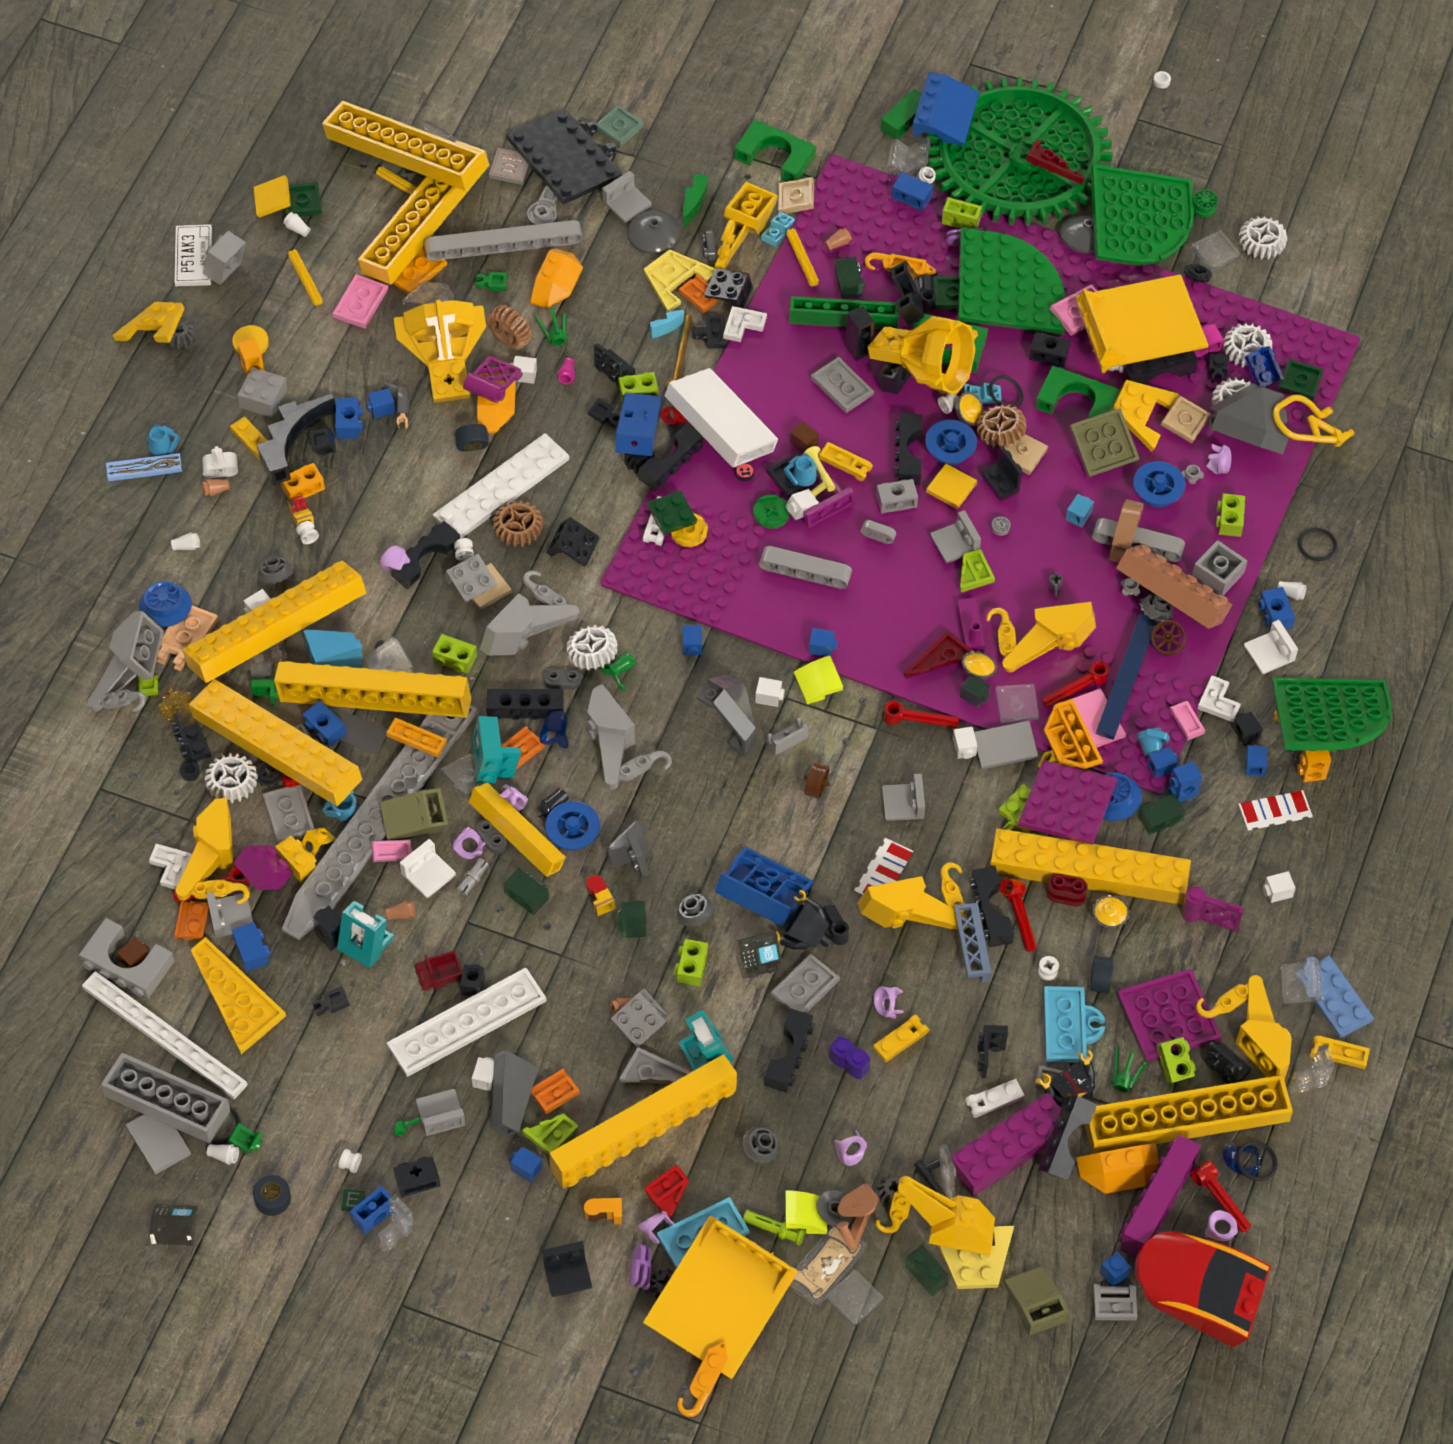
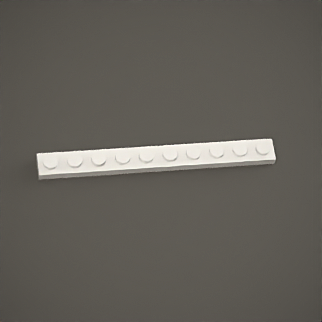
M96 971L82 985L86 992L232 1099H235L247 1086V1082Z

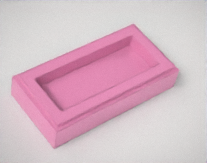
M1188 701L1170 707V712L1187 741L1205 734L1204 727Z
M410 840L371 842L373 862L402 861L412 853Z

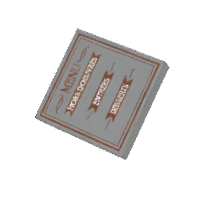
M498 148L489 172V178L523 185L529 164L517 151Z

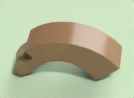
M1126 499L1116 527L1109 561L1119 563L1126 549L1132 547L1144 503Z

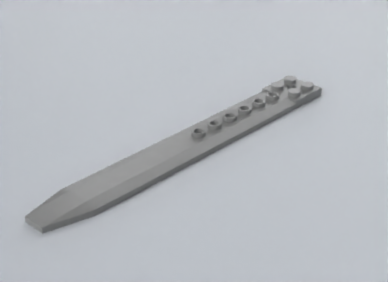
M470 705L468 718L455 717L448 719L447 716L427 715L419 728L447 739V744L439 758L405 745L296 893L282 927L283 932L300 940L315 927L313 916H315L318 910L324 909L328 905L334 909L371 858V842L383 841L386 837L379 803L420 791L449 749L459 739L478 713L476 707Z

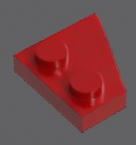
M676 1164L644 1188V1192L660 1212L666 1211L667 1216L671 1218L689 1180Z

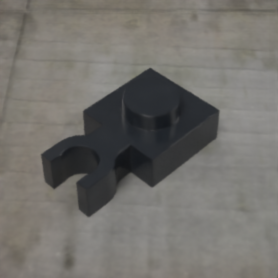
M1210 353L1209 372H1213L1211 383H1214L1216 377L1220 378L1222 382V380L1224 381V373L1227 374L1228 355Z
M599 398L588 411L589 416L602 424L608 421L613 428L617 427V423L613 420L617 419L619 421L620 419L619 414L612 413L613 407Z
M343 986L325 993L324 1000L312 1002L315 1008L321 1006L319 1010L315 1011L317 1016L323 1015L329 1009L331 1013H335L350 1006Z

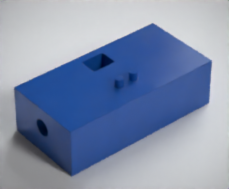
M625 393L616 432V453L652 456L661 416L662 396Z

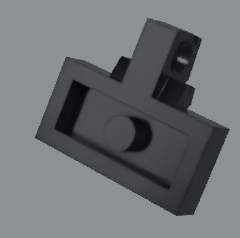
M706 315V325L693 327V339L707 341V349L726 347V339H723L725 331L724 315Z

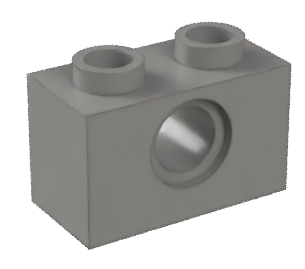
M913 479L877 485L876 497L881 514L917 508L918 495Z

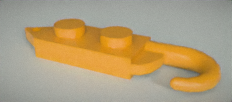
M871 253L865 258V265L871 270H875V267L870 265V261L876 259L883 261V267L888 272H891V268L907 261L917 273L918 278L936 273V269L926 263L927 260L883 253Z
M725 1340L715 1347L708 1349L690 1385L691 1394L697 1398L694 1407L691 1410H686L682 1406L683 1399L681 1397L678 1399L677 1406L682 1415L694 1417L702 1410L728 1359L726 1356Z

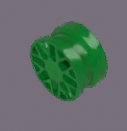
M1210 190L1197 191L1193 197L1194 214L1203 218L1215 214L1218 203L1217 195Z

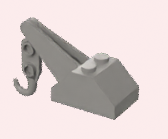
M528 571L523 576V582L532 591L534 596L545 605L529 606L528 599L518 593L486 627L480 650L489 656L515 655L520 649H525L529 642L527 640L528 637L575 620L579 613L578 607L572 604L567 605L566 600L547 586L533 583L529 577L532 575L541 576V573Z
M143 611L133 612L113 632L109 648L115 655L87 702L88 706L94 711H99L103 707L105 709L127 706L133 700L140 699L138 706L132 709L133 712H136L146 702L145 694L142 692H133L128 689L122 690L136 676H139L142 680L153 678L164 630Z
M603 684L592 690L587 711V734L600 747L606 788L613 790L618 787L620 781L634 779L649 770L658 758L666 759L667 764L664 766V769L667 770L672 764V759L664 751L639 755L622 765L624 750L635 745V725Z

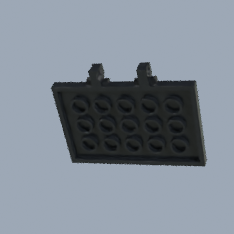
M565 108L506 133V139L562 204L602 188L622 176V172L609 159L612 155L616 154L614 143L605 144L604 147L598 146L590 137L591 134L597 132V124L594 121L586 122L585 125L583 123L579 125Z

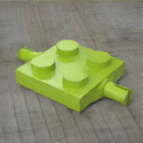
M1022 784L999 808L998 813L1008 821L1002 829L1011 831L1016 827L1029 834L1033 831L1018 826V821L1031 791L1026 785Z

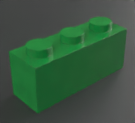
M913 89L910 93L905 94L903 99L896 103L890 112L882 116L881 131L896 141L913 126L922 93Z

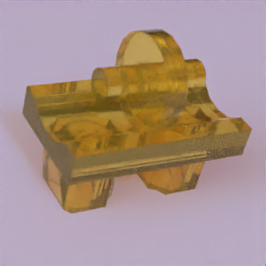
M169 688L167 689L168 695L162 697L164 702L158 704L160 715H164L166 720L170 722L174 720L173 714H176L175 710L178 708H182L184 715L191 713L189 704L193 701L191 692L182 695L180 690L173 692Z

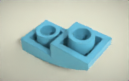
M780 211L771 220L769 228L761 235V240L777 247L786 236L787 230L795 222V218Z
M684 310L666 313V319L650 322L651 338L668 334L684 323Z
M983 383L981 387L964 384L961 388L962 393L968 391L977 395L982 404L995 403L989 392V383ZM993 384V393L996 399L1001 402V387Z

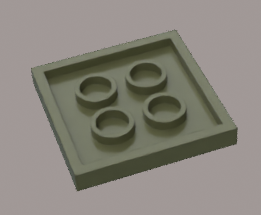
M1121 408L1069 426L1088 478L1140 460Z

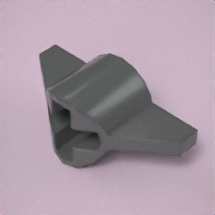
M1053 570V575L1049 578V588L1054 590V598L1058 596V590L1061 588L1063 579L1061 575L1056 573V570Z

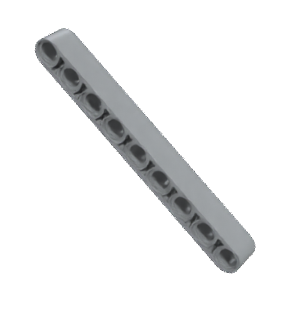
M576 220L434 236L424 240V247L427 259L437 261L573 245L580 243L583 240L580 223Z

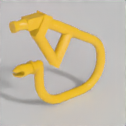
M1291 395L1279 402L1273 409L1275 424L1284 435L1293 440L1333 443L1334 446L1340 447L1354 435L1352 429L1342 433L1341 430L1320 420L1327 418L1333 413L1332 407H1326L1320 411L1311 400L1301 395ZM1293 401H1299L1307 405L1317 416V418L1314 415L1307 417L1313 435L1291 432L1282 423L1279 416L1280 410ZM1318 427L1330 433L1331 436L1321 435Z

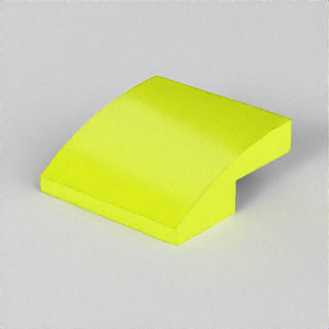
M831 656L813 661L794 672L806 704L824 700L825 695L843 690L842 682Z
M786 1191V1228L806 1229V1234H827V1223L820 1218L816 1209L819 1196L800 1191Z

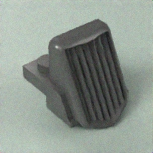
M634 821L608 846L607 851L614 868L633 862L636 872L640 870L642 877L650 875L645 858L651 855L644 837L645 826L643 822Z

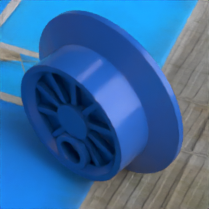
M944 420L934 424L928 430L925 444L929 453L938 462L944 465H957L968 459L975 452L977 438L974 431L967 424L957 420Z
M1156 461L1147 463L1137 470L1133 485L1138 496L1146 504L1160 508L1174 503L1183 495L1185 479L1181 471L1175 466L1166 462Z
M160 581L152 584L146 590L139 603V611H143L160 627H170L180 623L188 616L192 607L189 593L184 588L170 581Z
M1121 773L1105 774L1116 777L1117 784L1103 819L1120 821L1132 816L1139 809L1142 801V793L1138 784Z
M576 801L565 802L556 806L549 813L545 825L546 833L549 839L558 847L576 851L594 842L600 831V820L595 810L589 805Z

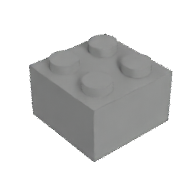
M230 231L220 235L213 246H209L205 254L207 256L203 263V274L221 285L241 264L246 242Z
M252 367L238 393L239 407L273 418L288 390L286 377Z
M1217 540L1195 563L1192 576L1204 585L1211 587L1219 595H1224L1245 573L1247 560Z

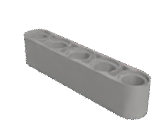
M1099 518L1096 521L1092 534L1093 540L1112 546L1118 522ZM1137 527L1132 547L1146 545L1151 549L1152 553L1161 555L1168 561L1178 562L1182 557L1185 542L1175 536Z
M773 546L764 547L759 566L766 571L839 589L847 588L852 573V568L846 564Z

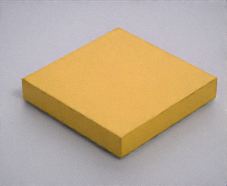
M285 175L253 187L256 215L259 218L291 206L288 178Z
M945 464L927 487L926 493L958 509L976 486L977 480Z

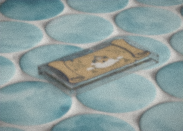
M830 1226L827 1234L820 1238L795 1268L798 1272L789 1288L818 1308L868 1248V1244L860 1239L857 1249L850 1250L839 1229Z

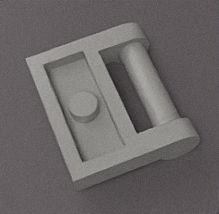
M1093 1284L1095 1320L1137 1321L1135 1284H1129V1286H1100V1284ZM1101 1294L1129 1295V1298H1101Z

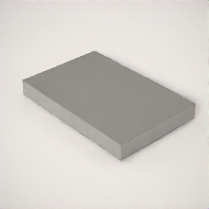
M837 357L811 375V380L845 413H848L874 395V390L840 357Z
M1029 721L974 732L981 770L1038 758Z
M300 784L295 787H284L263 793L277 844L290 835L295 840L303 839L307 831L314 829Z
M810 953L770 992V995L789 1011L791 1008L807 1013L840 981V977Z
M145 1114L125 1124L155 1175L191 1155L189 1148L174 1127Z

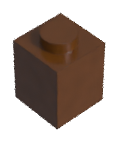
M802 421L790 432V443L804 453L810 447H818L819 433Z
M134 937L117 952L119 962L126 968L138 966L145 960L150 949L144 941L140 942Z

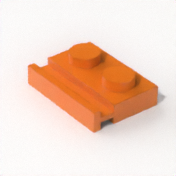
M698 274L694 279L689 280L679 288V294L703 314L719 301L718 299L705 298L704 293L709 283Z
M526 726L502 744L501 747L520 748L521 755L517 770L543 750L545 743Z
M181 900L174 933L175 939L184 938V940L193 941L204 939L210 911L208 903L184 902V900Z
M564 1068L535 1085L531 1091V1095L534 1096L545 1114L580 1094V1090L569 1075L566 1074Z

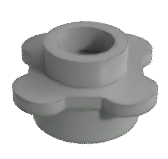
M1189 465L1186 470L1182 471L1183 476L1189 480L1190 484H1195L1198 479H1202L1204 476L1203 472L1196 465Z
M1132 578L1121 581L1123 586L1122 594L1124 596L1133 594L1138 596L1140 594L1138 582Z

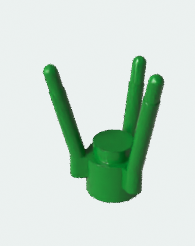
M551 307L554 328L550 330V333H548L537 315L534 318L547 337L548 343L559 346L567 340L566 314L563 313L561 329L558 327L554 308Z
M1116 1047L1111 1083L1114 1084L1113 1087L1116 1090L1128 1092L1129 1089H1133L1135 1082L1148 1063L1144 1061L1131 1079V1074L1128 1073L1134 1056V1051H1131L1124 1071L1118 1074L1119 1047Z

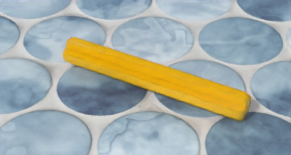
M383 166L378 167L376 171L377 176L407 194L412 195L417 189L416 186Z
M794 228L788 229L786 235L811 287L817 286L819 279Z
M295 249L289 251L288 257L313 305H321L323 303L322 297L300 255Z

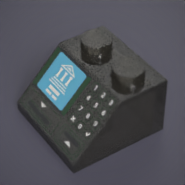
M776 931L737 940V961L743 979L756 978L760 974H772L781 970L782 959Z
M156 1204L150 1222L149 1236L151 1243L193 1246L198 1206Z

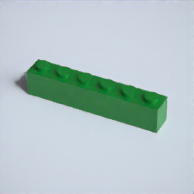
M791 296L789 324L847 327L848 312L864 306L874 320V329H883L884 327L898 329L899 313L897 312L896 303Z

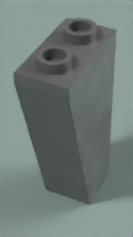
M510 1050L495 1054L491 1128L506 1136L519 1132L538 1071V1067L533 1065L531 1061L516 1056Z

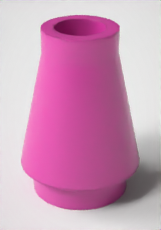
M566 358L557 373L558 380L562 384H570L575 379L574 359Z

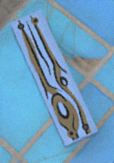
M180 453L106 463L108 481L182 472Z

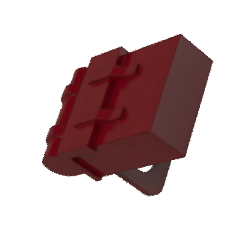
M455 950L430 958L426 954L424 961L415 964V972L418 975L419 984L423 991L430 990L432 987L433 990L439 989L462 978L463 972Z

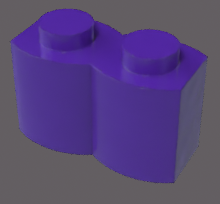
M838 1036L830 1045V1060L835 1065L845 1068L852 1077L862 1079L870 1069L869 1055L862 1049L855 1048L848 1039Z

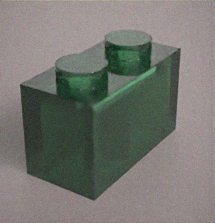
M856 257L835 259V275L841 299L862 296V289L865 288V280L860 275L862 274L861 264H858Z
M1173 793L1171 795H1163L1152 803L1147 802L1143 804L1139 810L1138 818L1150 836L1182 822L1185 810Z
M520 868L503 883L504 893L532 915L549 900L547 886L542 882L538 883L528 871L524 872Z
M645 901L621 902V910H617L618 931H622V937H646Z
M923 1245L906 1256L905 1267L931 1296L948 1285L949 1274Z

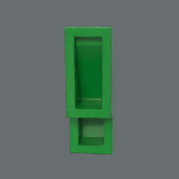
M694 174L693 188H686L684 227H687L693 221L705 201L708 189V175Z

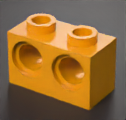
M255 338L237 343L241 366L246 378L252 367L264 371L262 354Z
M314 463L305 465L290 473L291 480L281 483L288 499L301 495L306 498L325 489L324 479Z
M1303 750V753L1300 754V763L1297 764L1298 775L1302 776L1303 782L1326 780L1331 763L1329 751Z

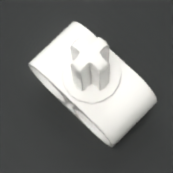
M215 446V449L211 450L212 454H207L202 458L203 476L206 478L231 477L238 473L237 455L233 452H223L221 448Z

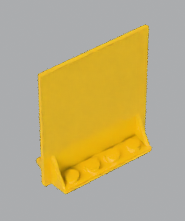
M1181 274L1096 292L1083 289L1080 295H1076L1080 315L1093 347L1092 352L1096 355L1102 373L1115 366L1208 348L1209 346Z
M709 1216L643 1324L702 1361L709 1348H713L725 1340L726 1356L728 1359L721 1373L732 1380L798 1271L774 1256V1252L769 1253L713 1216Z

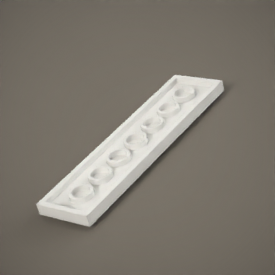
M545 433L435 512L433 519L438 524H441L443 521L447 522L460 534L461 539L492 517L496 511H499L500 506L505 507L506 502L511 503L569 460V455Z
M524 968L387 1042V1047L408 1077L545 1003L546 997L528 969Z

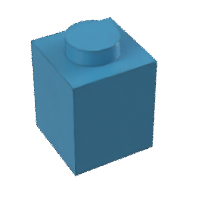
M1077 494L1067 509L1066 520L1082 528L1093 511L1094 501Z

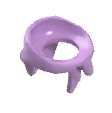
M1212 444V449L1219 453L1209 454L1208 459L1210 461L1206 467L1215 474L1228 473L1231 465L1230 448L1226 445L1219 447Z
M395 545L382 555L380 567L383 571L388 570L391 573L392 568L401 570L403 564L410 563L405 549Z
M507 784L502 786L500 797L508 801L517 811L522 810L526 806L528 798L514 787H510Z
M467 827L453 843V848L460 857L474 859L481 856L486 843L476 831ZM467 838L474 839L477 842V849L471 853L466 852L462 848L463 840Z
M881 986L877 988L874 993V1005L877 1012L882 1016L896 1019L895 1014L904 1012L903 1010H894L895 999L903 991L897 987ZM885 999H890L888 1010H885L884 1007Z
M857 1130L855 1131L857 1136H852L842 1141L834 1140L837 1156L847 1166L857 1164L862 1159L867 1148V1142L860 1137ZM853 1142H857L860 1147L859 1150L853 1155H847L848 1146Z
M1217 1210L1209 1217L1205 1238L1209 1237L1217 1241H1228V1244H1230L1234 1235L1238 1233L1236 1220L1228 1212ZM1218 1220L1227 1221L1231 1227L1230 1232L1227 1234L1218 1233L1215 1230V1222Z
M662 1211L639 1223L637 1228L644 1232L646 1237L653 1243H659L652 1230L663 1219L669 1226L674 1225V1222L667 1216L666 1211Z

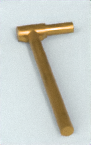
M685 315L673 378L666 381L665 391H667V386L671 381L680 379L692 320L691 315Z

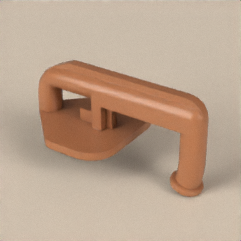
M863 1184L845 1195L837 1209L842 1217H856L851 1231H849L848 1222L837 1224V1228L850 1250L857 1249L870 1214L874 1212L879 1201L877 1194L868 1184Z

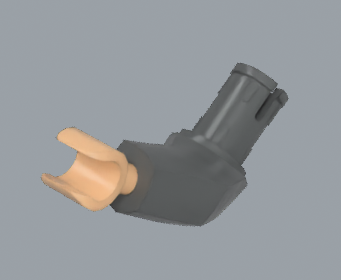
M385 380L383 384L389 387L391 395L395 396L397 401V415H400L397 418V426L399 428V424L404 422L407 429L408 420L405 415L409 414V390L404 385L397 386ZM382 386V387H381V390L388 389V388Z

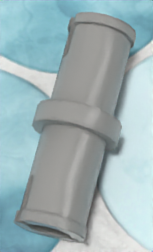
M479 858L471 871H467L465 879L456 889L458 892L462 891L461 895L467 896L472 887L479 883L481 875L489 866L487 862L483 864L485 860Z

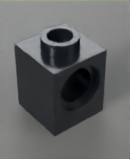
M328 428L310 432L312 450L318 455L336 452L335 435Z
M1251 711L1246 714L1241 713L1234 719L1232 729L1244 746L1261 738L1263 728Z
M477 964L464 965L460 983L461 995L474 996L482 991L485 979L484 967ZM472 977L477 978L475 981L469 980Z

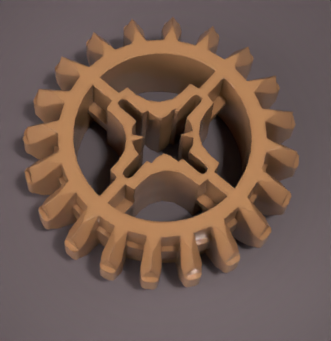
M507 305L496 306L486 318L487 325L490 326L489 330L493 332L492 334L511 348L518 350L523 348L532 337L530 325L512 307Z
M1003 403L999 407L996 405L994 408L988 407V412L983 411L982 416H979L977 422V432L982 442H985L987 446L992 445L993 448L1002 445L1009 447V444L1015 445L1016 441H1021V436H1025L1027 428L1026 418L1022 411L1018 410L1016 406L1011 407L1010 404L1004 406Z
M513 500L512 504L506 502L505 507L500 506L499 511H496L493 519V530L497 538H500L501 543L506 541L507 546L512 543L514 547L520 544L523 548L524 543L530 545L531 540L536 541L537 536H540L543 529V517L540 511L536 510L535 505L530 506L529 502L523 504L522 500L516 503Z

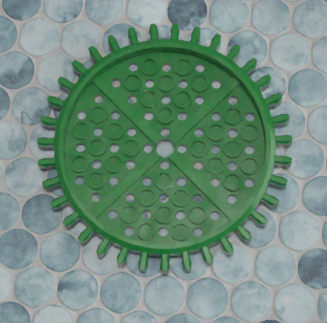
M1003 77L1001 78L999 88H993L991 82L986 80V91L981 93L975 85H972L971 88L979 92V97L964 146L945 143L938 135L928 133L927 143L939 144V146H927V155H939L937 158H930L928 166L930 168H942L935 170V180L947 178L946 181L941 183V191L943 192L953 187L955 191L951 193V198L959 199L963 196L966 199L964 202L982 206L981 217L986 210L993 212V222L995 223L999 220L1000 214L1009 215V225L1012 226L1016 216H1024L1026 226H1030L1031 216L1039 215L1042 224H1046L1047 213L1051 212L1054 213L1058 221L1062 220L1063 212L1061 209L1064 207L1072 214H1075L1077 206L1074 204V201L1078 200L1086 207L1089 203V198L1084 193L1088 192L1092 195V165L1111 167L1110 164L1100 162H1112L1113 152L1100 151L1111 149L1112 139L1099 140V138L1108 136V127L1095 129L1096 126L1101 125V115L1089 119L1087 116L1092 114L1093 106L1089 105L1082 110L1079 109L1081 96L1078 95L1070 102L1066 99L1068 95L1067 88H1064L1057 95L1052 93V82L1047 85L1046 90L1038 88V79L1036 78L1032 81L1031 87L1022 86L1023 81L1021 77L1017 78L1016 86H1007V81ZM1036 139L1041 141V147L1057 152L1055 154L1069 164L1068 168L1074 173L1075 171L1081 173L1085 180L1083 185L1058 174L1050 173L1042 167L1033 171H1025L1014 166L1006 156L1009 157L1011 146L1018 142L1019 144L1024 141L1034 144Z

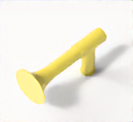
M817 446L810 447L804 452L813 459L823 481L810 491L814 497L826 488L829 492L835 489V485L819 460L818 455L821 449Z

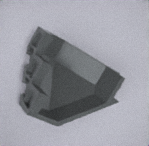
M1251 384L1209 408L1214 410L1210 418L1209 428L1255 446L1283 454L1289 437L1284 435L1275 424L1273 409L1279 402L1284 400V394ZM1282 408L1279 416L1285 425L1287 422L1286 409Z
M729 673L708 679V684L698 695L697 700L721 714L724 718L723 725L736 733L729 742V748L745 756L755 744L756 727L745 682Z

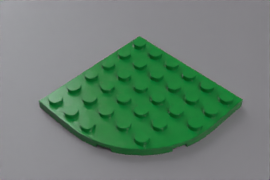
M1096 164L1092 165L1091 185L1095 259L1129 265H1149L1161 262L1175 254L1188 238L1193 225L1192 180Z
M961 228L958 321L1063 335L1065 328L1062 326L1061 321L1051 312L1050 307L1065 299V291L1062 280L1049 259L1031 244L1014 236L998 232Z
M1272 678L1271 684L1284 750L1334 752L1336 750L1353 748L1378 737L1390 722L1392 703L1386 680Z

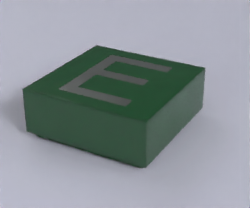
M344 1189L341 1210L350 1212L364 1200L365 1191Z

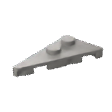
M638 1047L622 1073L620 1082L672 1084L691 1072Z

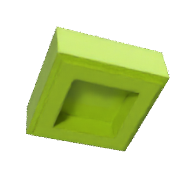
M154 675L152 679L142 680L138 677L139 692H142L145 696L159 695L158 676Z

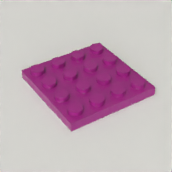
M1043 760L1018 821V826L1093 845L1116 787L1117 778Z
M1192 969L1117 991V997L1146 1063L1160 1059L1156 1047L1158 1043L1184 1037L1191 1050L1211 1042L1220 1041L1222 1038L1214 1018L1202 1017L1196 1010L1197 1001L1203 998L1204 1001L1201 1003L1202 1009L1210 1011ZM1175 1044L1171 1046V1053L1173 1055L1178 1053V1047Z

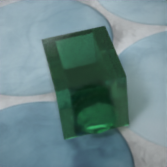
M970 674L961 686L960 698L980 708L983 702L987 703L991 696V693H989L990 684Z

